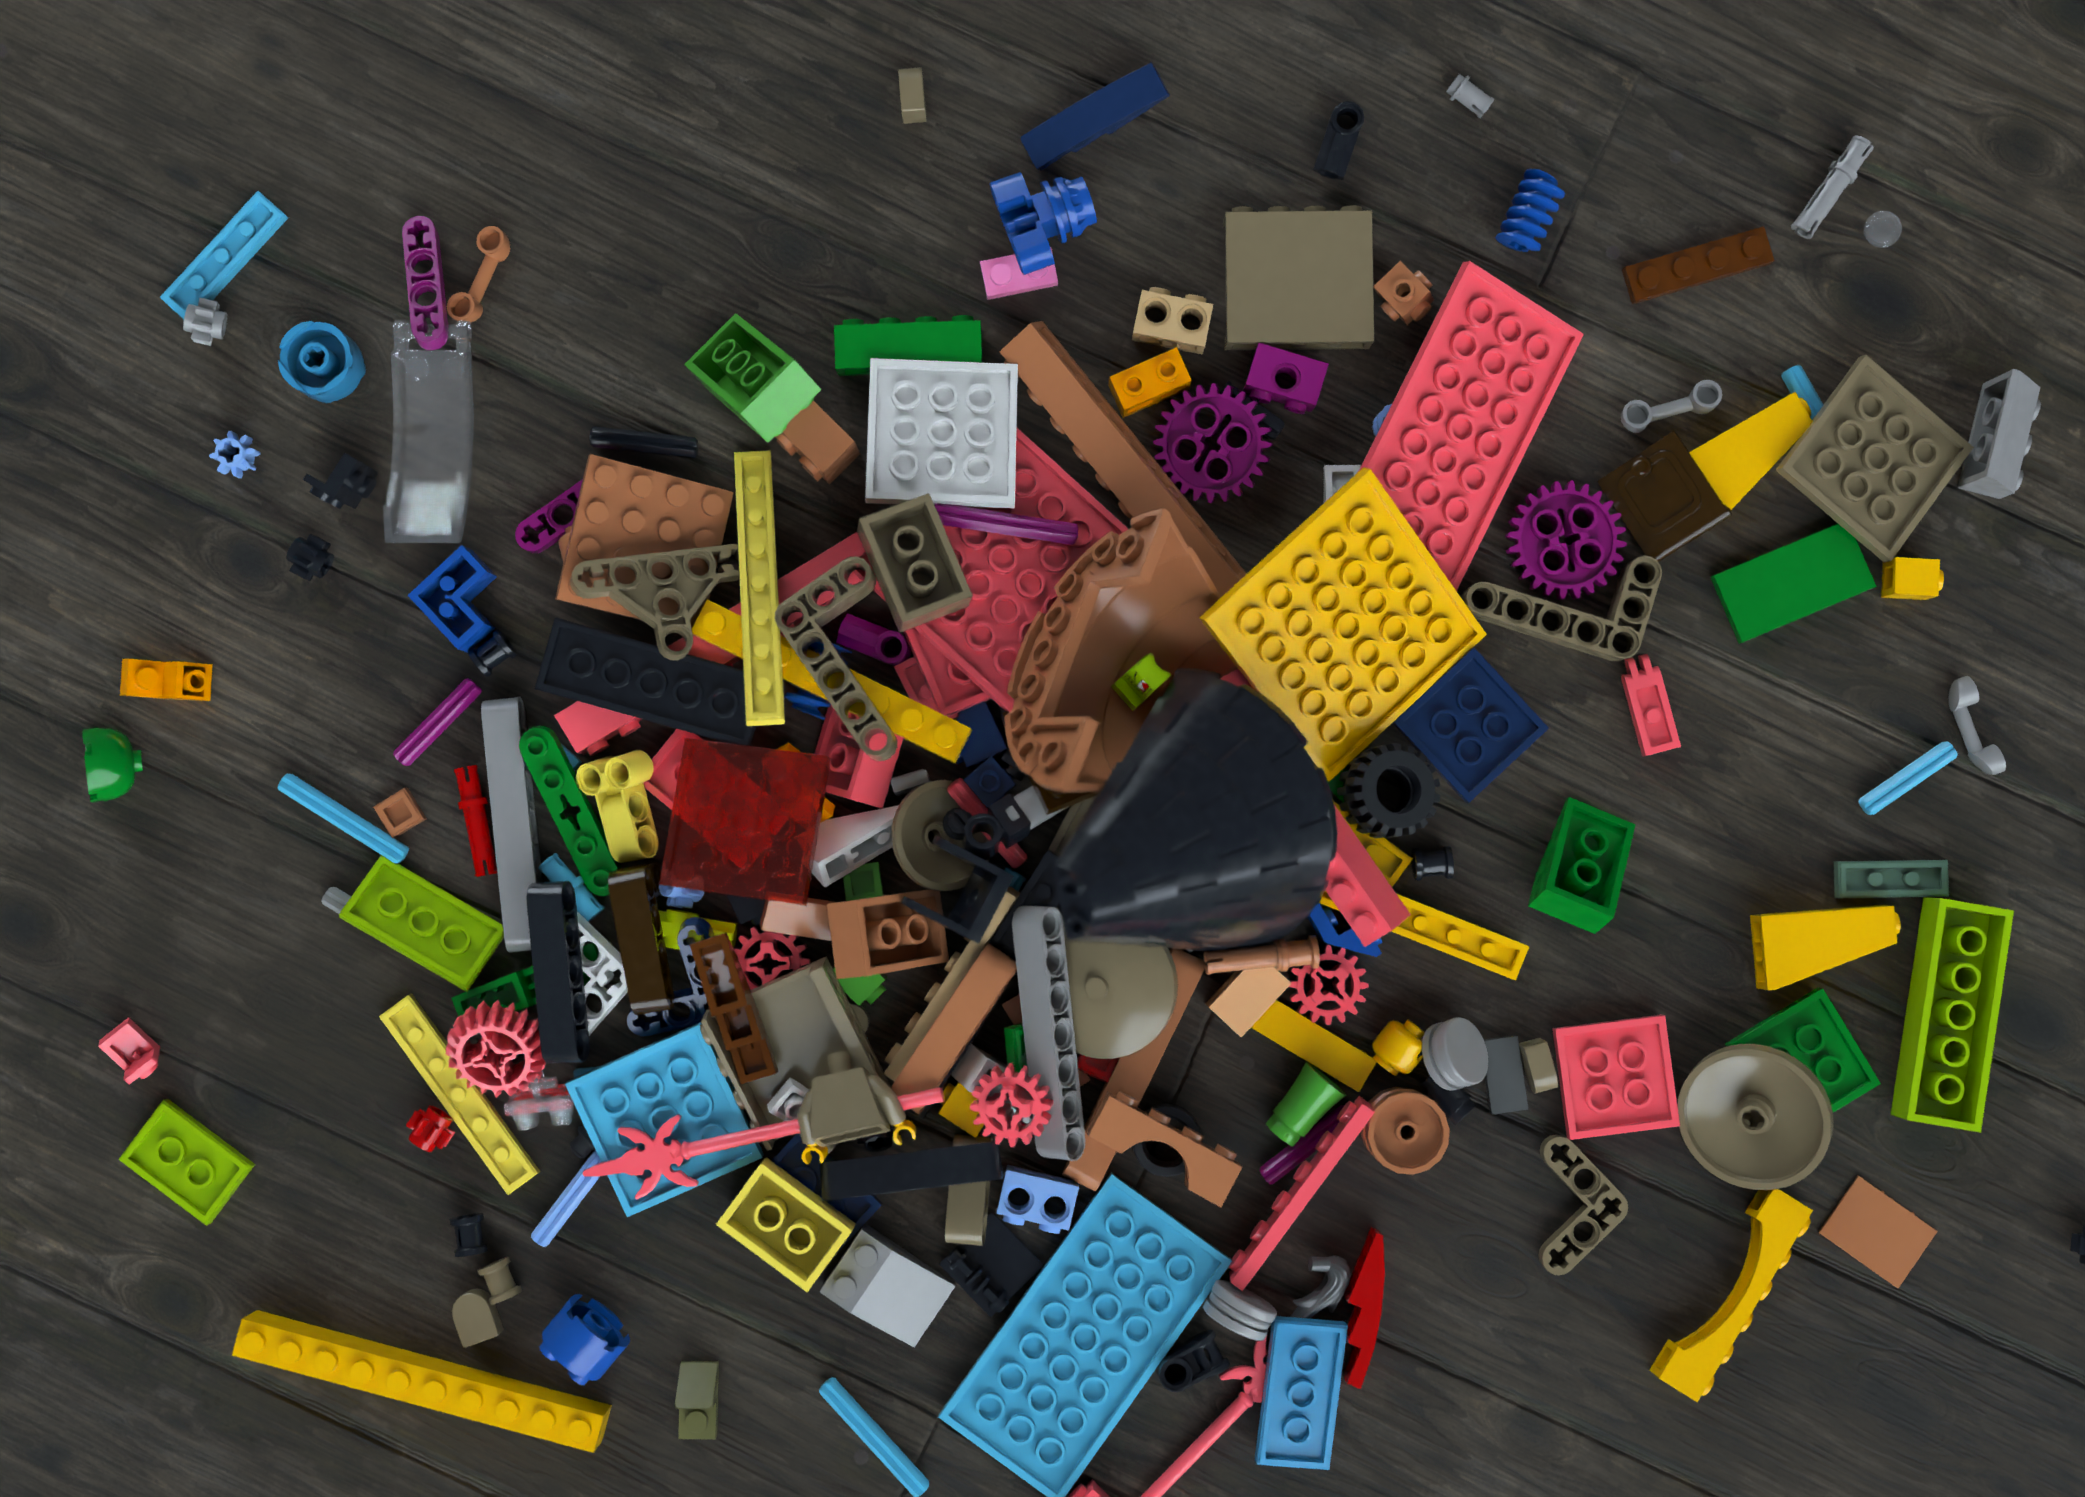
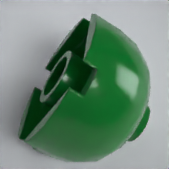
M112 728L83 729V744H85L86 749L84 758L90 802L108 801L126 794L134 785L135 772L143 771L141 750H133L130 739L122 732Z

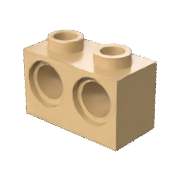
M1151 287L1149 291L1142 290L1132 341L1172 349L1177 347L1178 350L1203 355L1214 304L1206 303V298L1193 294H1187L1185 298L1171 296L1169 290L1159 287ZM1151 308H1158L1163 311L1165 319L1158 323L1151 322L1147 319L1145 312ZM1193 315L1199 319L1201 326L1195 330H1188L1182 325L1181 319L1184 316Z

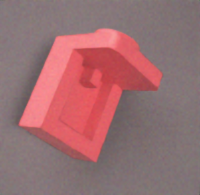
M129 1017L99 1040L98 1047L125 1071L123 1080L128 1084H131L139 1077L145 1079L154 1072L159 1064L160 1046Z

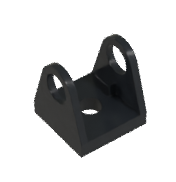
M935 836L932 841L933 844L974 867L970 878L948 918L903 896L900 903L943 927L980 943L1014 876L959 846Z

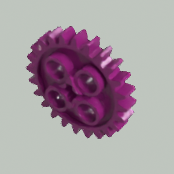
M1212 383L1208 394L1202 385H1197V396L1195 397L1188 390H1184L1183 397L1185 402L1181 403L1176 399H1172L1170 402L1175 411L1173 413L1162 411L1161 413L1168 421L1167 424L1155 426L1158 431L1164 433L1163 438L1153 440V444L1163 446V451L1155 455V459L1166 460L1167 464L1162 469L1165 473L1170 471L1173 473L1171 480L1174 484L1179 481L1183 483L1180 489L1183 495L1190 489L1194 490V501H1198L1202 494L1206 493L1208 503H1214L1216 493H1219L1222 500L1226 502L1229 501V490L1231 489L1238 497L1243 495L1241 484L1244 483L1248 487H1254L1255 483L1251 475H1264V471L1258 466L1259 462H1270L1271 458L1262 453L1263 448L1273 446L1272 442L1263 440V435L1269 433L1272 429L1270 427H1261L1259 424L1267 416L1266 413L1255 415L1253 411L1258 402L1252 401L1245 405L1243 402L1246 392L1241 391L1234 398L1232 397L1233 387L1227 385L1222 394L1219 393L1217 383ZM1206 407L1211 408L1216 415L1215 424L1208 429L1202 427L1198 421L1200 411ZM1231 415V421L1217 440V443L1221 445L1220 450L1210 451L1203 467L1199 472H1196L1195 466L1209 446L1205 438L1214 437L1219 431L1225 416ZM1237 426L1243 428L1247 433V441L1240 448L1234 447L1229 440L1230 431ZM1185 439L1192 440L1197 447L1196 455L1191 460L1184 459L1179 452L1180 444ZM1216 458L1223 459L1228 466V472L1222 479L1215 478L1210 472L1211 462Z
M1571 480L1562 490L1560 483L1555 481L1551 484V493L1543 485L1537 489L1538 498L1531 493L1524 497L1528 507L1520 504L1515 507L1514 510L1521 518H1511L1508 520V524L1516 528V531L1507 533L1505 538L1515 541V545L1505 551L1507 554H1516L1518 558L1510 566L1511 568L1522 566L1524 570L1518 579L1523 580L1530 576L1532 582L1529 589L1532 591L1542 585L1543 597L1549 596L1553 590H1556L1557 599L1562 600L1565 598L1567 590H1569L1574 600L1580 598L1581 588L1587 595L1594 593L1593 583L1599 587L1607 584L1603 574L1608 576L1616 575L1617 571L1611 563H1620L1624 560L1621 555L1616 553V550L1627 546L1626 542L1617 540V535L1625 532L1626 528L1615 527L1614 524L1622 515L1621 513L1609 514L1608 510L1614 502L1611 500L1602 505L1599 502L1602 491L1599 490L1592 496L1588 495L1589 484H1584L1578 491H1575L1574 481ZM1558 509L1563 510V525L1562 520L1557 513ZM1574 511H1581L1586 515L1588 519L1586 528H1580L1574 524ZM1538 517L1547 518L1551 522L1552 531L1550 535L1543 534L1538 530ZM1564 535L1565 538H1571L1572 544L1567 546L1566 543H1560L1559 537ZM1582 546H1586L1593 551L1594 561L1592 564L1584 563L1581 560L1579 551ZM1545 553H1552L1557 557L1559 566L1556 571H1552L1544 565L1543 557ZM1569 560L1571 562V565L1574 567L1573 572H1569L1567 565L1569 563Z

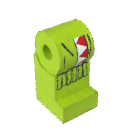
M1150 653L1146 654L1131 667L1111 688L1134 711L1171 674L1164 671L1156 663L1154 655Z

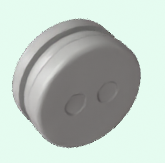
M1456 1017L1445 1022L1433 1024L1425 1031L1422 1039V1056L1429 1075L1438 1086L1445 1090L1454 1091L1465 1086L1478 1084L1484 1079L1488 1070V1052L1484 1039L1474 1024L1465 1018Z
M1226 1280L1215 1281L1212 1292L1203 1305L1206 1314L1216 1322L1237 1334L1257 1341H1263L1269 1332L1268 1328L1277 1316L1276 1309L1269 1302L1246 1288L1241 1291Z

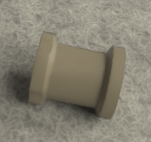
M509 1256L477 1270L478 1275L483 1276L491 1293V1298L489 1299L491 1305L507 1300L522 1292L521 1286L515 1284L508 1264L511 1262Z

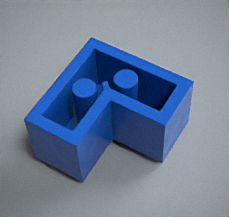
M463 545L407 595L458 650L467 652L471 648H475L495 629L471 601L497 576L473 550Z

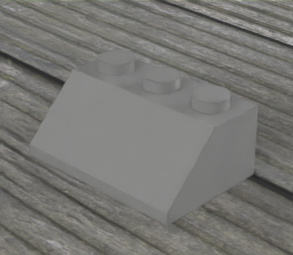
M2012 369L1983 383L1968 442L1974 448L1963 462L1957 488L2001 499L2014 494L2020 487L2024 475L2023 470H2020L2023 457L2028 453L2032 444V436L2029 435L2031 424L2036 419L2041 407V401L2038 400L2041 387L2020 370Z

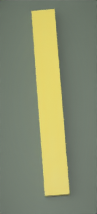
M771 450L734 452L747 726L785 724L781 634L775 621V611L779 606Z

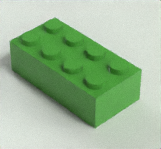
M736 313L684 364L710 393L767 443L780 435L786 429L787 424L801 410L807 408L813 402L814 397L821 391V388L791 356Z

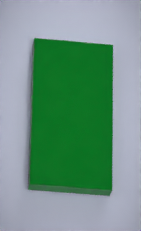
M1839 524L1710 577L1739 644L1877 587L1856 538Z

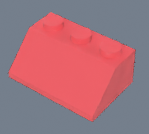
M831 705L827 709L826 718L812 762L815 764L809 785L820 791L883 808L903 738L894 734L897 739V749L890 759L885 761L873 760L860 748ZM848 711L850 719L857 720L861 718ZM877 733L873 735L869 741L870 749L873 751L882 749L887 743L886 734Z

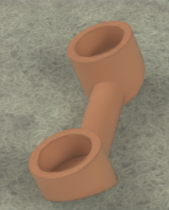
M487 226L479 232L477 246L485 254V257L468 293L458 292L451 296L447 303L449 316L459 323H472L481 317L483 307L480 302L497 264L504 261L509 255V239L498 227Z

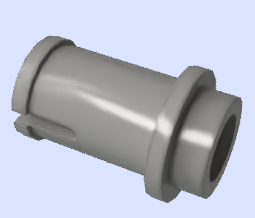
M1459 74L1446 92L1451 95V101L1454 99L1458 100L1475 113L1477 117L1481 118L1495 99L1468 81L1470 79L1468 75L1463 77Z

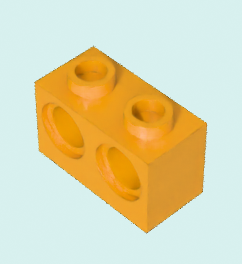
M1176 347L1110 376L1108 386L1122 418H1125L1182 393L1184 390H1188L1192 380Z

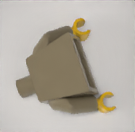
M835 1052L827 1056L830 1074L812 1079L811 1089L806 1092L797 1114L802 1142L807 1145L802 1153V1161L805 1164H809L812 1160L810 1151H816L819 1154L820 1163L822 1164L828 1155V1145L890 1131V1125H894L893 1139L896 1144L902 1145V1139L898 1134L902 1129L909 1130L912 1138L915 1140V1125L910 1120H905L906 1114L897 1095L880 1076L871 1075L864 1067L852 1069L849 1052Z

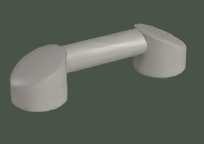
M1702 380L1695 385L1689 396L1653 407H1650L1644 401L1633 400L1623 408L1621 422L1627 430L1633 433H1640L1653 421L1692 411L1695 414H1706L1714 410L1722 399V390L1716 382Z
M1969 676L1958 678L1953 681L1950 687L1948 704L1965 743L1968 757L1976 767L1986 774L1996 775L2006 770V762L2001 750L1995 744L1982 747L1967 706L1979 702L1977 686Z

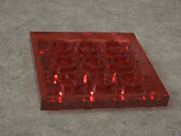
M685 738L659 884L667 887L806 906L831 758L824 755Z

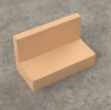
M1275 967L1235 971L1205 1004L1242 1038L1292 983Z

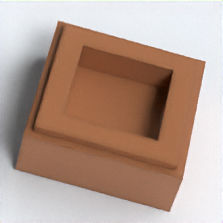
M408 788L401 789L373 807L392 838H397L427 819Z

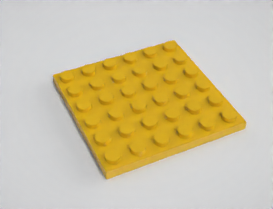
M1364 467L1199 617L1253 689L1279 707L1297 726L1308 741L1304 748L1315 768L1322 767L1328 782L1487 635L1372 470Z

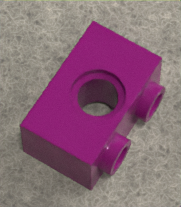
M1258 343L1243 391L1250 393L1249 397L1254 401L1258 398L1260 403L1270 404L1271 400L1285 404L1284 409L1296 414H1305L1306 411L1312 412L1317 405L1329 364ZM1280 373L1288 374L1293 379L1294 386L1289 389L1280 388L1275 382V376Z

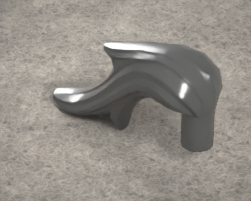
M1336 1255L1309 1257V1271L1325 1272L1322 1282L1312 1293L1303 1298L1293 1300L1297 1308L1291 1317L1311 1319L1326 1307H1328L1330 1313L1334 1312L1350 1282L1351 1271L1347 1260Z

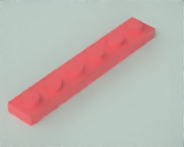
M1358 1096L1354 1103L1348 1101L1337 1117L1340 1122L1333 1132L1326 1131L1315 1147L1318 1152L1310 1163L1305 1160L1299 1166L1293 1177L1296 1182L1288 1192L1283 1190L1277 1196L1271 1207L1274 1212L1266 1222L1260 1220L1250 1235L1252 1241L1246 1250L1239 1249L1232 1257V1262L1228 1267L1231 1269L1229 1271L1230 1283L1241 1291L1246 1288L1375 1113L1372 1105L1365 1099Z

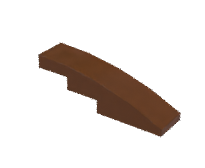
M727 933L689 944L712 1017L716 1016L726 1051L730 1050L740 1084L778 1073L774 1055L757 1006Z

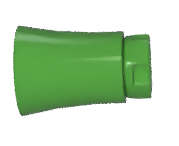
M1306 1061L1291 1088L1273 1110L1274 1114L1268 1119L1266 1125L1276 1136L1293 1147L1301 1136L1305 1137L1312 1127L1346 1096V1093L1328 1076Z

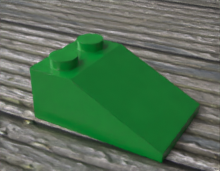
M1568 797L1537 870L1528 907L1596 934L1615 916L1636 824Z

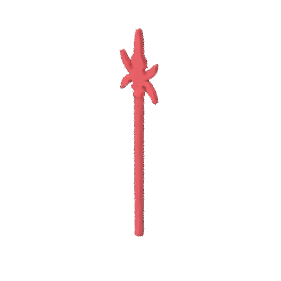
M941 1087L897 1097L903 1110L944 1102V1094ZM680 1114L668 1119L656 1133L655 1139H652L647 1133L639 1129L620 1127L617 1130L619 1134L628 1137L635 1144H644L645 1149L641 1150L637 1146L628 1150L622 1157L593 1165L583 1171V1176H605L619 1173L635 1176L643 1175L645 1170H650L652 1176L646 1177L641 1189L635 1195V1199L642 1198L650 1193L660 1181L662 1174L668 1180L678 1185L696 1187L699 1183L698 1180L687 1176L681 1170H673L671 1164H676L679 1167L684 1159L689 1160L694 1156L799 1134L798 1119L693 1142L685 1141L682 1144L676 1139H672L671 1144H667L664 1141L665 1137H669L672 1134L675 1125L682 1116Z
M1267 1336L1263 1341L1256 1340L1253 1350L1255 1366H1234L1219 1374L1221 1380H1242L1246 1376H1251L1249 1382L1243 1381V1391L1239 1392L1238 1397L1140 1497H1162L1248 1407H1252L1254 1402H1262L1267 1362H1263V1358L1267 1355Z

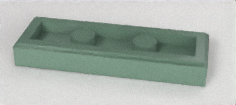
M1948 860L1834 861L1835 898L1949 897Z

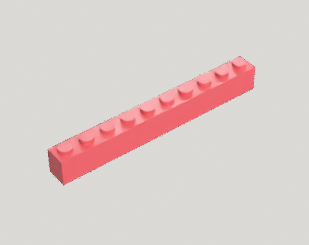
M858 533L852 534L778 579L779 605L838 563L849 558L862 545ZM854 572L849 575V584L857 585L862 582ZM822 592L817 599V605H829L834 599V592ZM741 602L729 610L741 616ZM794 612L790 614L786 621L787 627L794 628L799 625L803 620V613ZM693 635V645L688 655L734 667L733 664L741 660V658ZM682 637L672 643L668 648L673 651L683 650L685 648L684 638ZM580 701L573 703L554 715L576 753L583 755L588 753L590 756H594L609 746L607 740L617 734L625 737L641 727L639 721L642 720Z

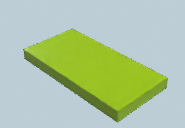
M380 855L339 913V917L466 992H468L504 938L503 925L382 855Z

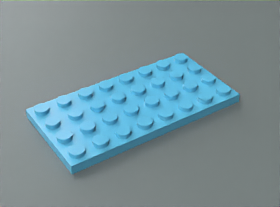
M1111 1172L939 1413L938 1418L1045 1496L1065 1497L1212 1291L1215 1281L1219 1280L1229 1267L1232 1259Z

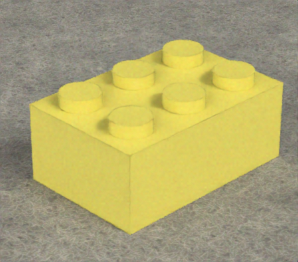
M766 1157L716 1225L804 1291L808 1292L853 1231L856 1223L828 1202L823 1201L821 1197Z

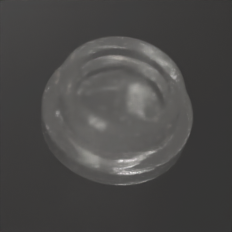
M1889 211L1875 212L1864 224L1865 238L1871 245L1879 248L1889 247L1894 244L1902 232L1900 219Z

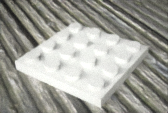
M870 358L865 502L900 504L929 493L934 505L940 503L966 507L1014 508L1018 364Z

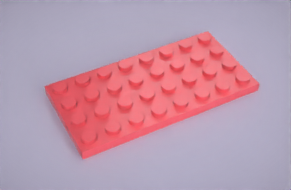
M1471 261L1462 263L1359 469L1360 471L1364 467L1372 470L1456 591L1584 336L1582 332Z

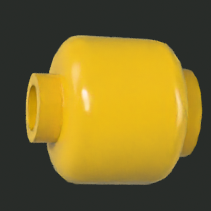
M1408 1019L1404 1024L1395 1020L1388 1022L1372 1043V1048L1376 1053L1373 1059L1394 1076H1397L1399 1072L1402 1074L1411 1073L1423 1058L1421 1038L1425 1032Z

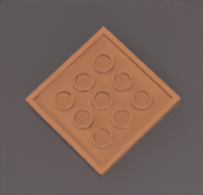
M588 455L555 600L641 620L609 596L590 599L577 596L570 586V577L575 566L589 560L722 545L734 492L604 457ZM714 556V558H715V560H716V567H717V556ZM693 558L688 562V567L693 574L702 576L708 572V565L703 559ZM658 562L652 566V573L656 578L666 580L672 576V570L668 564ZM622 566L615 570V577L620 583L631 584L635 581V573L631 568ZM604 569L603 576L598 578H591L589 572H583L582 578L578 581L585 582L587 588H592L595 580L606 579L605 586H609L607 581L608 569ZM710 594L690 620L691 628L694 626L707 599L709 600ZM665 597L658 602L660 611L665 615H674L679 611L677 602L672 598Z

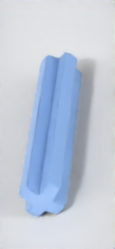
M596 1151L590 1155L531 1233V1238L538 1245L546 1247L550 1244L600 1176H583L585 1169L601 1163Z

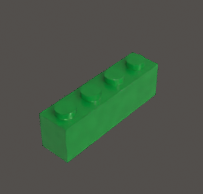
M958 315L952 317V321L937 322L936 317L923 316L916 318L915 322L901 323L899 318L879 319V324H864L862 319L843 320V325H834L835 369L838 376L870 375V358L983 363L981 320H974L973 316Z

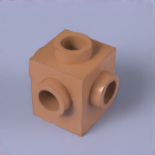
M1401 261L1373 286L1377 295L1384 301L1380 305L1381 309L1394 322L1398 318L1406 325L1410 324L1413 320L1417 322L1425 317L1432 308L1430 304L1434 301V298L1429 289L1433 285L1419 270L1413 274Z

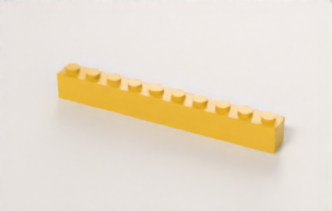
M259 1310L242 1318L232 1356L592 1453L595 1452L603 1440L612 1407L609 1404Z

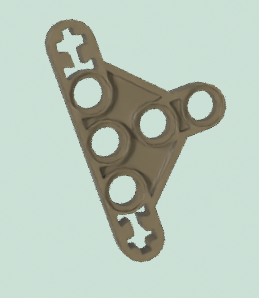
M738 544L584 561L575 566L570 577V586L572 591L582 598L590 599L609 596L654 628L659 652L663 657L677 661L683 659L689 653L693 645L690 620L715 586L722 582L740 580L739 568L734 570L732 564L721 565L718 570L719 573H716V560L714 556H717V563H725L731 555H735V559L739 561ZM693 558H701L707 563L708 572L702 576L695 575L690 571L688 562ZM664 562L670 566L672 576L669 579L660 580L653 575L652 566L655 563ZM622 566L631 568L635 573V581L631 584L620 583L615 577V570ZM604 569H608L607 581L609 586H605L606 579L595 580L592 588H587L585 582L578 581L582 578L583 572H589L591 578H598L603 576ZM665 597L672 598L677 602L679 611L674 615H665L660 611L658 602ZM670 633L680 634L685 640V648L680 651L669 649L666 646L665 637Z

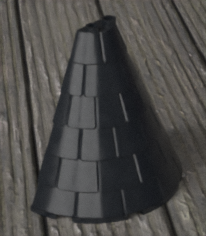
M1178 668L1175 670V674L1164 695L1156 700L1122 762H1117L1101 792L1095 797L1079 827L1053 867L1066 939L1069 941L1106 942L1119 945L1168 947L1197 951L1265 946L1283 938L1312 913L1328 886L1329 881L1326 880L1329 864L1336 856V812L1326 775L1322 767L1315 768L1304 748L1308 743L1307 739L1279 707L1246 684L1238 687L1222 680L1219 673L1195 668Z

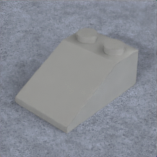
M865 1223L824 1282L820 1293L854 1316L915 1347L956 1284Z

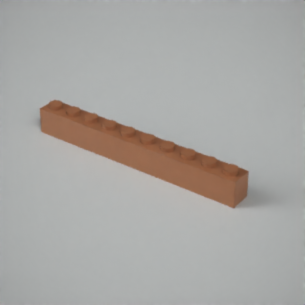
M1043 321L1030 323L1000 351L1006 359L1004 364H1018V378L1020 377L1027 385L1029 397L1037 405L1044 406L1051 415V424L1058 432L1069 437L1074 444L1072 448L1075 454L1082 461L1090 463L1097 472L1095 474L1097 481L1103 488L1108 491L1111 490L1119 499L1118 505L1121 511L1128 518L1132 519L1138 515L1162 508L1171 512V518L1188 547L1192 546L1221 597L1247 574Z

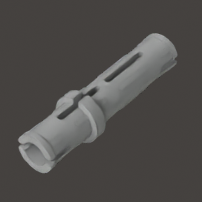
M1853 136L1839 159L1831 163L1825 180L1791 225L1792 230H1795L1796 234L1806 239L1813 237L1818 226L1832 209L1848 184L1854 183L1858 177L1857 171L1874 149V146L1870 145L1871 142L1862 136Z

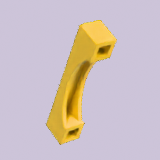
M1780 1189L1757 1191L1745 1211L1751 1217L1750 1243L1743 1269L1733 1290L1718 1311L1699 1329L1675 1343L1670 1339L1667 1340L1650 1368V1371L1655 1376L1696 1402L1699 1401L1701 1396L1709 1393L1715 1381L1714 1374L1720 1364H1725L1730 1359L1734 1350L1733 1343L1738 1334L1744 1332L1750 1326L1753 1319L1752 1311L1758 1301L1764 1300L1772 1288L1771 1280L1778 1268H1783L1789 1261L1792 1253L1790 1248L1796 1238L1804 1235L1809 1228L1811 1222L1809 1217L1813 1212L1812 1209Z

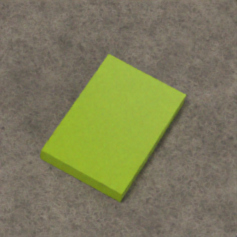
M164 1099L118 1159L206 1226L213 1222L255 1166V1163L169 1099Z

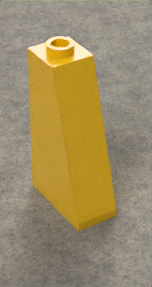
M1793 392L1690 452L1724 505H1727L1732 510L1803 435L1813 422L1810 418V407L1803 398H1799L1796 392Z
M1875 905L1750 915L1756 988L1776 990L1896 944L1901 924L1894 906Z

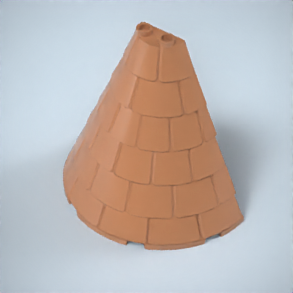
M1165 508L1149 511L1132 518L1130 523L1132 528L1120 535L1113 531L1108 532L1083 553L1055 585L1054 589L1058 597L1047 614L1038 611L1024 637L1008 685L1007 694L1014 699V704L1011 712L1005 715V732L1009 750L1018 768L1027 775L1030 774L1034 782L1045 788L1059 792L1089 791L1100 793L1117 762H1122L1156 700L1164 695L1175 674V670L1178 668L1202 669L1219 673L1222 678L1238 669L1199 618L1221 596L1192 546L1188 547L1171 518V512ZM1152 653L1156 663L1164 671L1169 672L1171 676L1132 711L1111 686L1146 654Z

